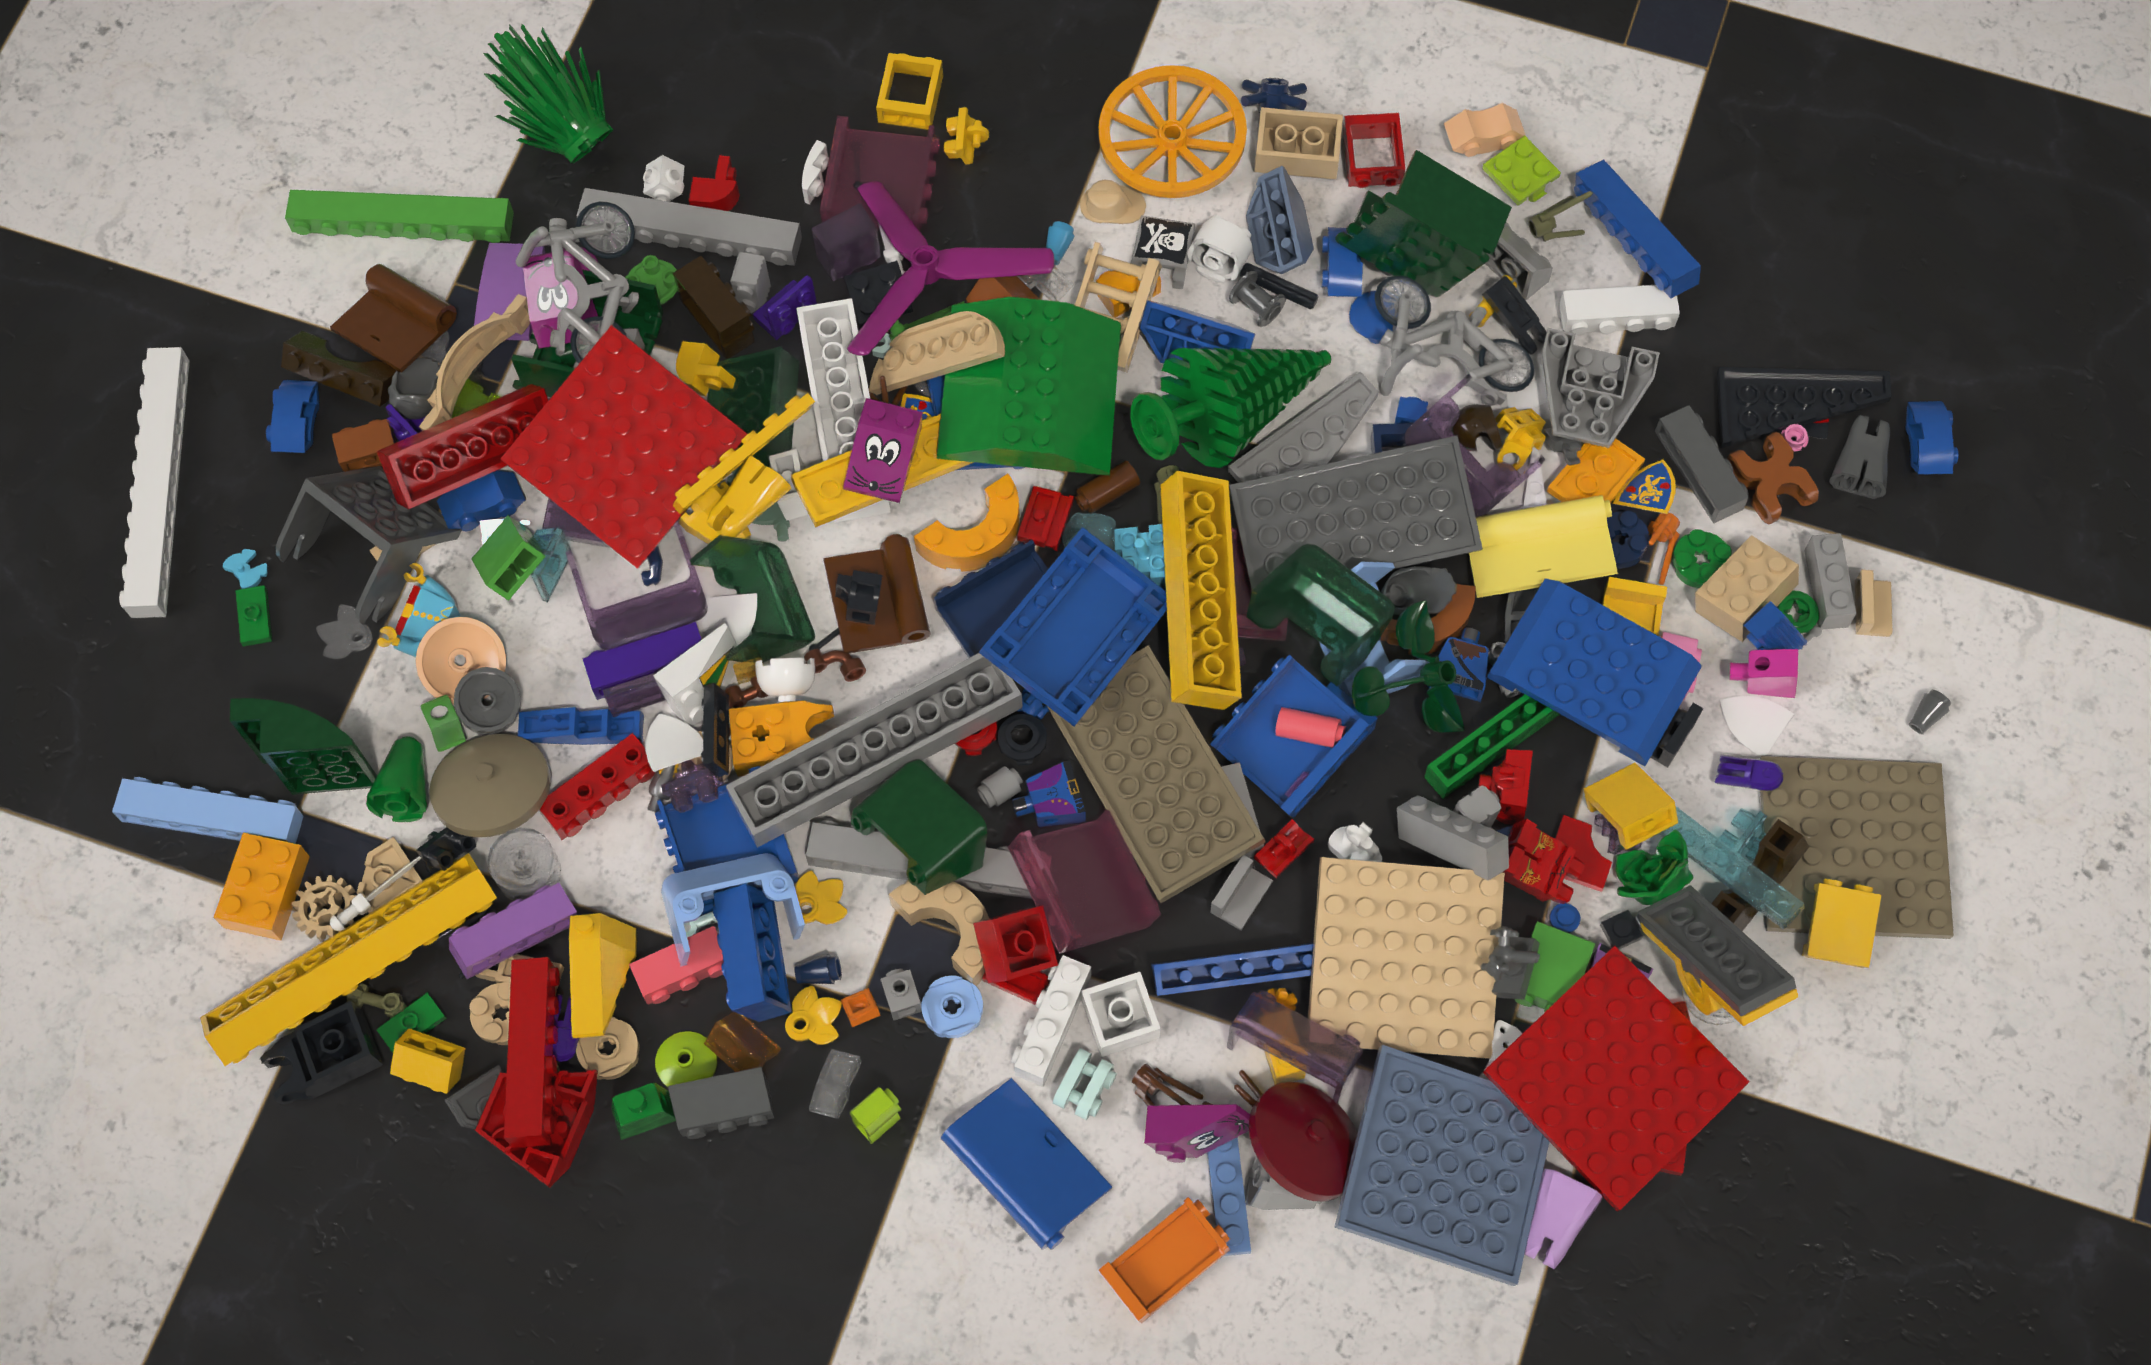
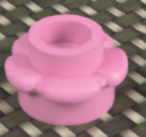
M1792 424L1781 432L1793 452L1800 451L1802 447L1804 448L1808 444L1807 431L1801 425Z

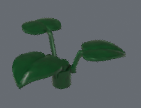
M1427 601L1416 602L1408 606L1399 616L1396 624V636L1400 647L1411 649L1414 657L1430 663L1425 664L1421 669L1420 677L1385 685L1383 674L1377 668L1368 666L1360 669L1353 680V704L1358 712L1363 715L1378 716L1383 714L1390 705V698L1386 690L1423 682L1431 687L1427 690L1429 697L1422 704L1423 718L1427 726L1438 733L1464 731V724L1456 698L1452 690L1447 686L1455 681V666L1448 660L1439 661V657L1425 655L1432 649L1435 642L1434 626L1428 612Z

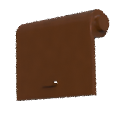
M376 264L366 273L365 282L369 291L334 322L330 329L402 373L452 326L457 312L453 305L385 265Z
M893 534L885 539L879 550L823 558L844 652L849 654L916 643L927 639L931 635L908 538L902 537L900 534ZM853 570L883 575L875 625L846 620L847 606L842 599L835 597L838 574L852 576Z

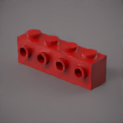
M632 733L547 796L539 812L561 840L576 835L582 829V825L590 819L599 818L605 813L609 805L615 801L623 800L630 794L633 787L639 783L647 782L654 776L655 772L652 771L648 762L645 747Z

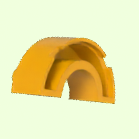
M1006 474L985 488L986 505L989 511L986 518L978 526L969 530L956 531L945 527L937 520L914 536L915 547L920 556L939 568L961 569V572L984 568L992 559L996 557L1001 558L1014 543L1020 521L1018 492L1010 475Z

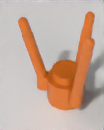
M1669 512L1668 514L1660 513L1656 520L1651 521L1647 527L1649 535L1652 534L1649 545H1654L1656 540L1660 542L1669 540L1660 573V585L1665 583L1675 543L1680 536L1676 531L1680 521Z

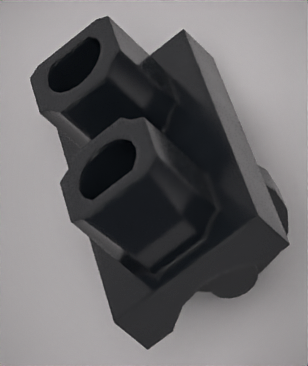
M446 827L439 833L431 832L428 835V841L416 849V851L425 863L427 872L433 875L440 870L445 871L451 867L454 859L463 852L469 853L476 848V842L473 837L458 834Z

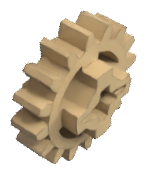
M328 875L324 882L320 876H316V884L314 885L306 881L305 887L307 890L305 892L297 890L296 892L301 898L300 901L292 902V906L298 910L292 914L294 920L299 921L296 926L301 932L305 931V934L310 939L316 935L320 942H324L326 935L332 937L339 932L331 928L330 918L333 915L336 917L352 904V899L357 896L353 895L356 891L351 885L346 886L347 883L343 878L338 879L336 882L332 875ZM345 900V908L343 910L341 904ZM308 906L311 908V913L309 914L310 920L308 919L307 915ZM352 919L350 922H348V923L344 926V928H345L348 924H349V925H352L353 923H355V921Z

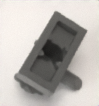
M1506 926L1492 929L1490 935L1498 937V946L1490 954L1489 962L1481 965V969L1487 971L1495 979L1492 993L1497 998L1525 1000L1534 963H1537L1540 958V954L1537 953L1540 943L1535 938L1519 937L1518 931H1514Z

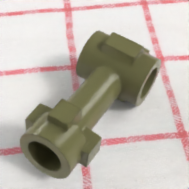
M360 984L355 991L347 995V1002H353L358 1008L361 1009L363 1003L385 1009V1014L390 1018H393L407 1008L400 994L393 992L381 996L368 992L369 987L364 984Z

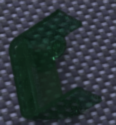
M719 535L690 559L691 565L712 568L716 582L722 587L736 590L737 595L757 593V612L755 623L751 630L752 635L745 638L742 643L725 655L728 661L755 663L762 660L763 663L805 648L814 641V629L785 555L775 544Z

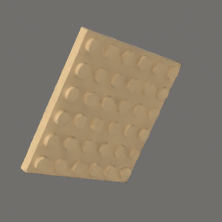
M1320 857L1306 1044L1378 1050L1381 1045H1385L1403 1052L1491 1059L1496 995L1492 993L1495 979L1487 971L1482 970L1481 965L1489 962L1490 954L1498 946V937L1490 935V931L1501 927L1505 873L1502 872L1488 881L1475 875L1473 870Z

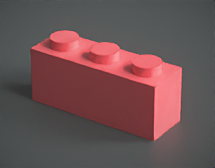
M714 926L687 938L691 952L685 966L680 967L675 944L629 964L647 1004L662 1003L668 1000L670 994L674 992L691 990L699 984V981L707 977L716 978L723 975L721 968L724 962L723 954L718 945V933Z

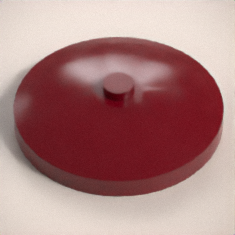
M1283 1082L1272 1086L1254 1103L1249 1117L1250 1139L1261 1165L1280 1186L1300 1198L1324 1202L1342 1196L1358 1134L1353 1122L1337 1102L1313 1086L1299 1082Z

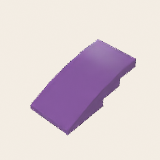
M489 243L480 280L474 326L489 319L493 312L503 315L509 304L512 303L518 294L527 297L523 267H518L515 262L523 244ZM544 246L535 247L531 256L544 254ZM531 324L522 335L515 333L506 340L530 341L532 333Z

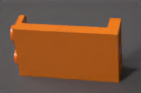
M1187 1197L1183 1205L1111 1264L1108 1262L1099 1269L1100 1273L1141 1324L1230 1251L1226 1244L1230 1238L1219 1224L1214 1228L1206 1219L1210 1213L1199 1200L1193 1203Z

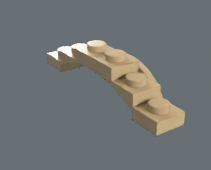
M518 294L512 303L509 304L503 315L493 312L489 319L466 331L452 345L436 373L438 377L437 386L427 400L433 409L419 426L422 431L452 419L458 395L477 365L503 341L515 333L520 335L524 333L530 325L527 297Z

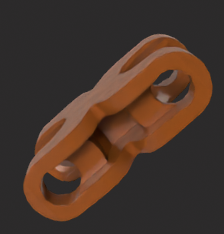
M1774 432L1765 439L1763 449L1768 461H1755L1744 450H1737L1728 455L1727 459L1733 467V473L1737 480L1742 482L1747 490H1756L1752 496L1751 504L1764 523L1772 524L1779 520L1782 507L1777 495H1790L1801 506H1809L1817 502L1819 491L1806 469L1800 466H1789L1794 457V452L1779 432Z

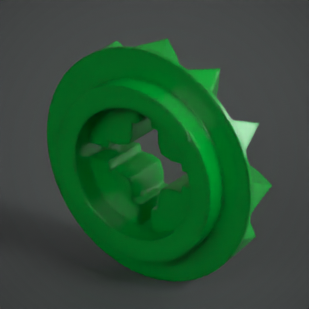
M1793 590L1777 606L1800 633H1808L1818 622V606L1814 599L1804 592ZM1793 604L1796 612L1802 614L1799 615L1797 622H1795L1792 615L1787 614L1791 611Z

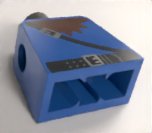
M1464 628L1461 639L1448 637L1438 657L1439 661L1448 660L1455 666V681L1447 685L1453 694L1481 702L1486 685L1489 648L1478 644L1480 637L1478 630Z

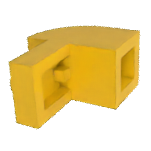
M682 342L676 360V371L679 378L698 394L707 396L709 388L713 390H720L721 388L733 389L736 380L722 366H717L720 355L707 344Z

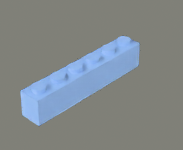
M134 777V780L122 778L112 810L121 822L238 841L241 840L243 833L294 844H296L304 817L296 807V804L286 800H278V803H274L255 795H250L249 798H242L230 791H220V794L211 793L208 789L199 786H192L191 789L181 788L176 783L167 781L163 782L162 785L155 784L142 777Z

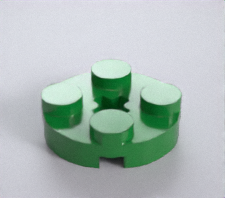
M1700 529L1692 530L1690 534L1683 536L1674 548L1672 563L1676 569L1675 573L1686 585L1700 588L1730 558L1732 549L1713 533L1704 532ZM1695 555L1706 556L1709 564L1703 562L1702 565L1696 563L1698 558Z

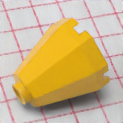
M724 481L720 484V487L718 485L714 486L690 506L694 512L690 516L685 512L680 517L679 524L686 532L729 556L735 552L736 555H739L750 545L748 540L751 537V533L748 527L736 538L729 540L722 535L721 530L715 531L707 524L711 510L729 488Z

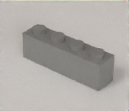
M1418 795L1397 807L1399 839L1462 869L1473 870L1475 875L1488 881L1509 868L1508 836Z

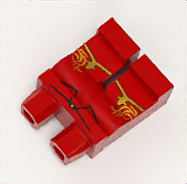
M1529 819L1514 823L1508 836L1509 868L1503 871L1505 873L1504 881L1535 896V898L1542 902L1551 899L1560 904L1568 903L1574 891L1572 887L1563 883L1565 875L1573 880L1577 879L1585 867V864L1574 856L1576 849L1566 846L1560 840L1550 837L1537 829V824Z

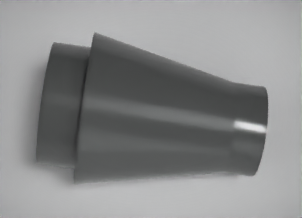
M1932 689L1929 693H1925L1909 726L1917 733L1923 735L1927 729L1949 712L1951 701L1937 690Z

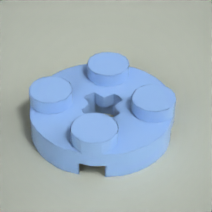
M951 975L935 980L929 986L921 1002L924 1021L938 1037H963L980 1025L983 1014L981 993L972 982L970 983L962 979V977ZM949 1000H954L955 1004H961V1008L957 1009V1013L945 1012L944 1008L948 1006Z

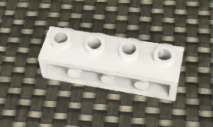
M1063 955L1059 964L1051 967L1048 975V980L1051 983L1048 990L1041 991L1036 1002V1007L1039 1008L1035 1019L1029 1018L1023 1033L1027 1038L1023 1047L1017 1046L1011 1063L1015 1064V1076L1044 1087L1082 1000L1081 990L1087 988L1091 979V966Z

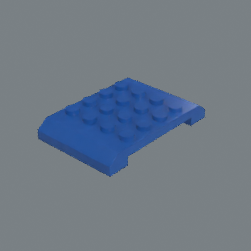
M1082 527L1002 626L985 643L979 653L1075 727L1167 611L1166 591Z
M1544 579L1487 678L1512 692L1514 689L1519 690L1620 747L1618 752L1646 766L1702 665L1692 654L1564 583Z

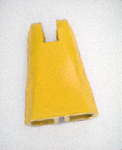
M749 455L728 490L711 510L707 524L715 531L721 530L724 537L732 540L792 488L779 473L770 467H765L763 463Z

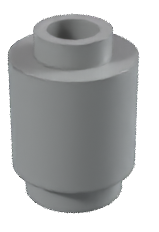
M1004 766L981 781V786L976 789L988 808L994 805L998 807L1021 791L1020 784L1023 781L1014 768L1009 770Z

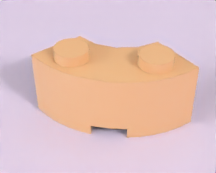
M1504 103L1481 111L1465 109L1444 123L1453 151L1465 154L1467 157L1500 149L1504 150L1525 135L1517 110Z

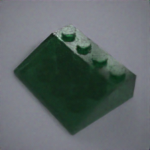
M782 347L719 361L717 366H722L736 380L733 389L721 388L720 390H713L709 388L707 402L747 434L753 430L758 433L765 428L763 422L774 413H777L778 416L787 410L784 407L786 403L797 395L800 361ZM794 423L760 449L753 457L763 463L765 467H771L769 456L792 450Z

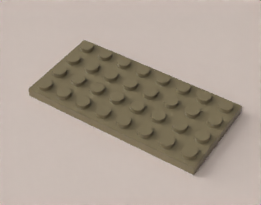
M1149 645L1130 656L1075 727L1048 707L1160 903L1165 902L1266 842L1185 705L1172 702L1171 682Z

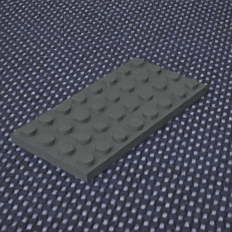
M1458 436L1229 485L1253 600L1336 582L1362 561L1393 563L1394 569L1483 550Z

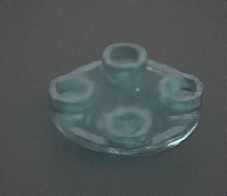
M1076 513L1071 517L1063 532L1064 549L1083 527L1115 552L1114 529H1117L1112 517L1098 513Z

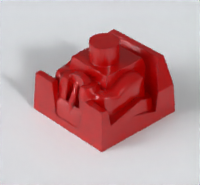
M1507 749L1505 760L1497 767H1493L1492 776L1480 774L1478 788L1486 786L1489 791H1493L1500 799L1501 810L1496 820L1503 824L1514 825V823L1524 820L1533 753L1531 750Z

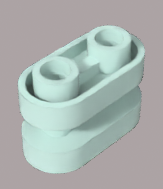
M1080 1048L1055 1094L1053 1104L1065 1109L1070 1101L1078 1105L1075 1115L1087 1120L1090 1115L1093 1117L1097 1115L1103 1102L1099 1097L1104 1088L1110 1089L1117 1073L1112 1071L1114 1064L1104 1059L1101 1060L1098 1067L1089 1063L1092 1053ZM1083 1074L1091 1077L1084 1094L1076 1091Z

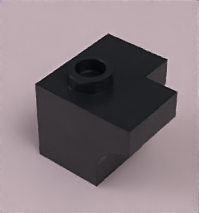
M853 570L852 576L838 574L835 597L842 599L847 606L846 620L875 625L883 575Z

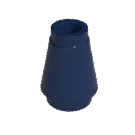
M827 954L801 965H796L795 978L797 983L834 984L835 981L841 980L842 970L838 956Z

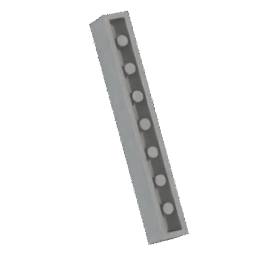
M590 188L584 189L576 215L578 218L580 212L592 203L599 201L610 202L621 207L629 215L635 228L634 239L640 242L661 243L672 248H677L678 246L691 248L696 252H715L725 257L738 256L739 252L762 255L765 261L779 266L786 264L795 266L802 240L800 224L795 222ZM595 208L589 211L583 219L582 226L611 221L614 224V230L609 235L618 239L629 238V228L626 221L613 209Z
M823 820L821 823L812 822L806 851L808 866L908 880L906 875L908 858L881 832L874 831L869 835H863L857 832L853 825L843 827L829 820ZM986 846L983 867L953 882L969 890L1046 901L1052 867L1051 857H1046V854L1038 851H1030L1026 854L1016 852L1015 849L1010 847L992 849Z

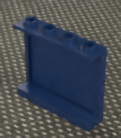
M1031 540L1026 544L1020 543L1016 545L1009 554L1002 558L996 557L986 564L985 568L978 572L968 573L962 578L961 582L952 587H944L934 597L935 610L968 658L980 652L985 643L1002 626L1048 570L1035 551L1034 541Z

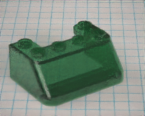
M1305 544L1299 547L1252 590L1246 618L1263 629H1274L1286 618H1289L1331 650L1323 658L1320 670L1325 678L1338 687L1367 659L1391 622L1395 607L1389 598L1319 546Z

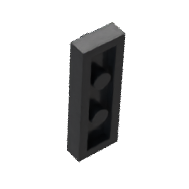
M715 683L704 686V698L702 699L704 722L701 727L703 735L701 759L706 768L716 776L721 777L729 774V695Z

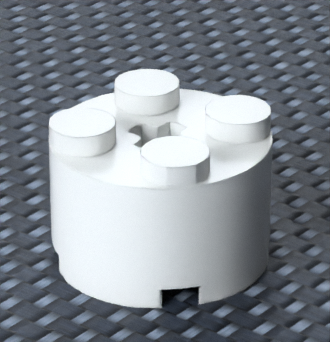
M1213 215L1210 220L1202 225L1189 247L1188 259L1190 262L1194 260L1198 265L1196 270L1210 280L1216 282H1224L1231 278V281L1235 280L1252 251L1251 233L1245 227H1238L1224 220L1221 216Z

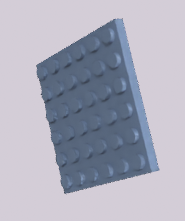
M1381 1045L1378 1049L1334 1228L1511 1286H1516L1519 1282L1549 1141L1490 1080Z

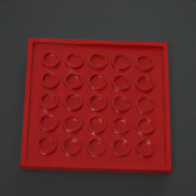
M611 325L500 459L635 568L639 569L679 521L680 517L688 510L686 509L682 514H679L673 507L677 499L675 493L686 484L692 487L699 481L697 476L705 468L711 466L714 469L721 463L719 458L731 448L736 451L742 444L741 440L748 434Z
M1616 946L1611 948L1483 1071L1486 1077L1617 1212L1750 1082Z

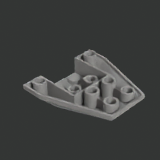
M1548 328L1542 350V362L1553 436L1610 448L1653 382L1660 353L1631 347L1629 356L1626 357L1573 345L1576 334Z

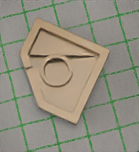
M394 837L367 854L364 864L366 868L362 882H359L357 895L361 893L365 898L410 863ZM414 867L369 902L372 908L368 911L369 914L422 882Z

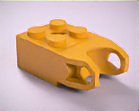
M795 701L729 709L733 765L737 777L749 774L748 769L759 765L762 767L814 740L809 736V732L815 725L834 717L833 706L807 701ZM761 738L766 739L765 741H759Z

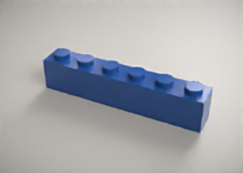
M1604 159L1576 173L1574 186L1576 197L1588 191L1593 193L1591 197L1584 200V203L1590 208L1592 215L1596 219L1599 218L1606 226L1608 233L1611 236H1615L1622 244L1624 251L1635 258L1640 269L1652 277L1659 290L1664 291L1671 299L1699 284L1701 265Z
M1313 943L1151 964L1155 995L1160 996L1311 976Z

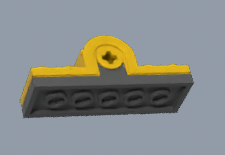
M1691 885L1638 912L1642 931L1675 961L1677 973L1684 990L1693 1004L1703 1014L1710 1015L1724 1008L1742 1026H1745L1798 998L1794 977Z

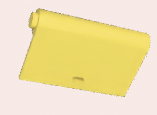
M1603 495L1476 517L1483 550L1471 552L1469 556L1477 598L1539 588L1544 579L1568 583L1618 574L1607 524V518L1612 517L1610 500H1604Z

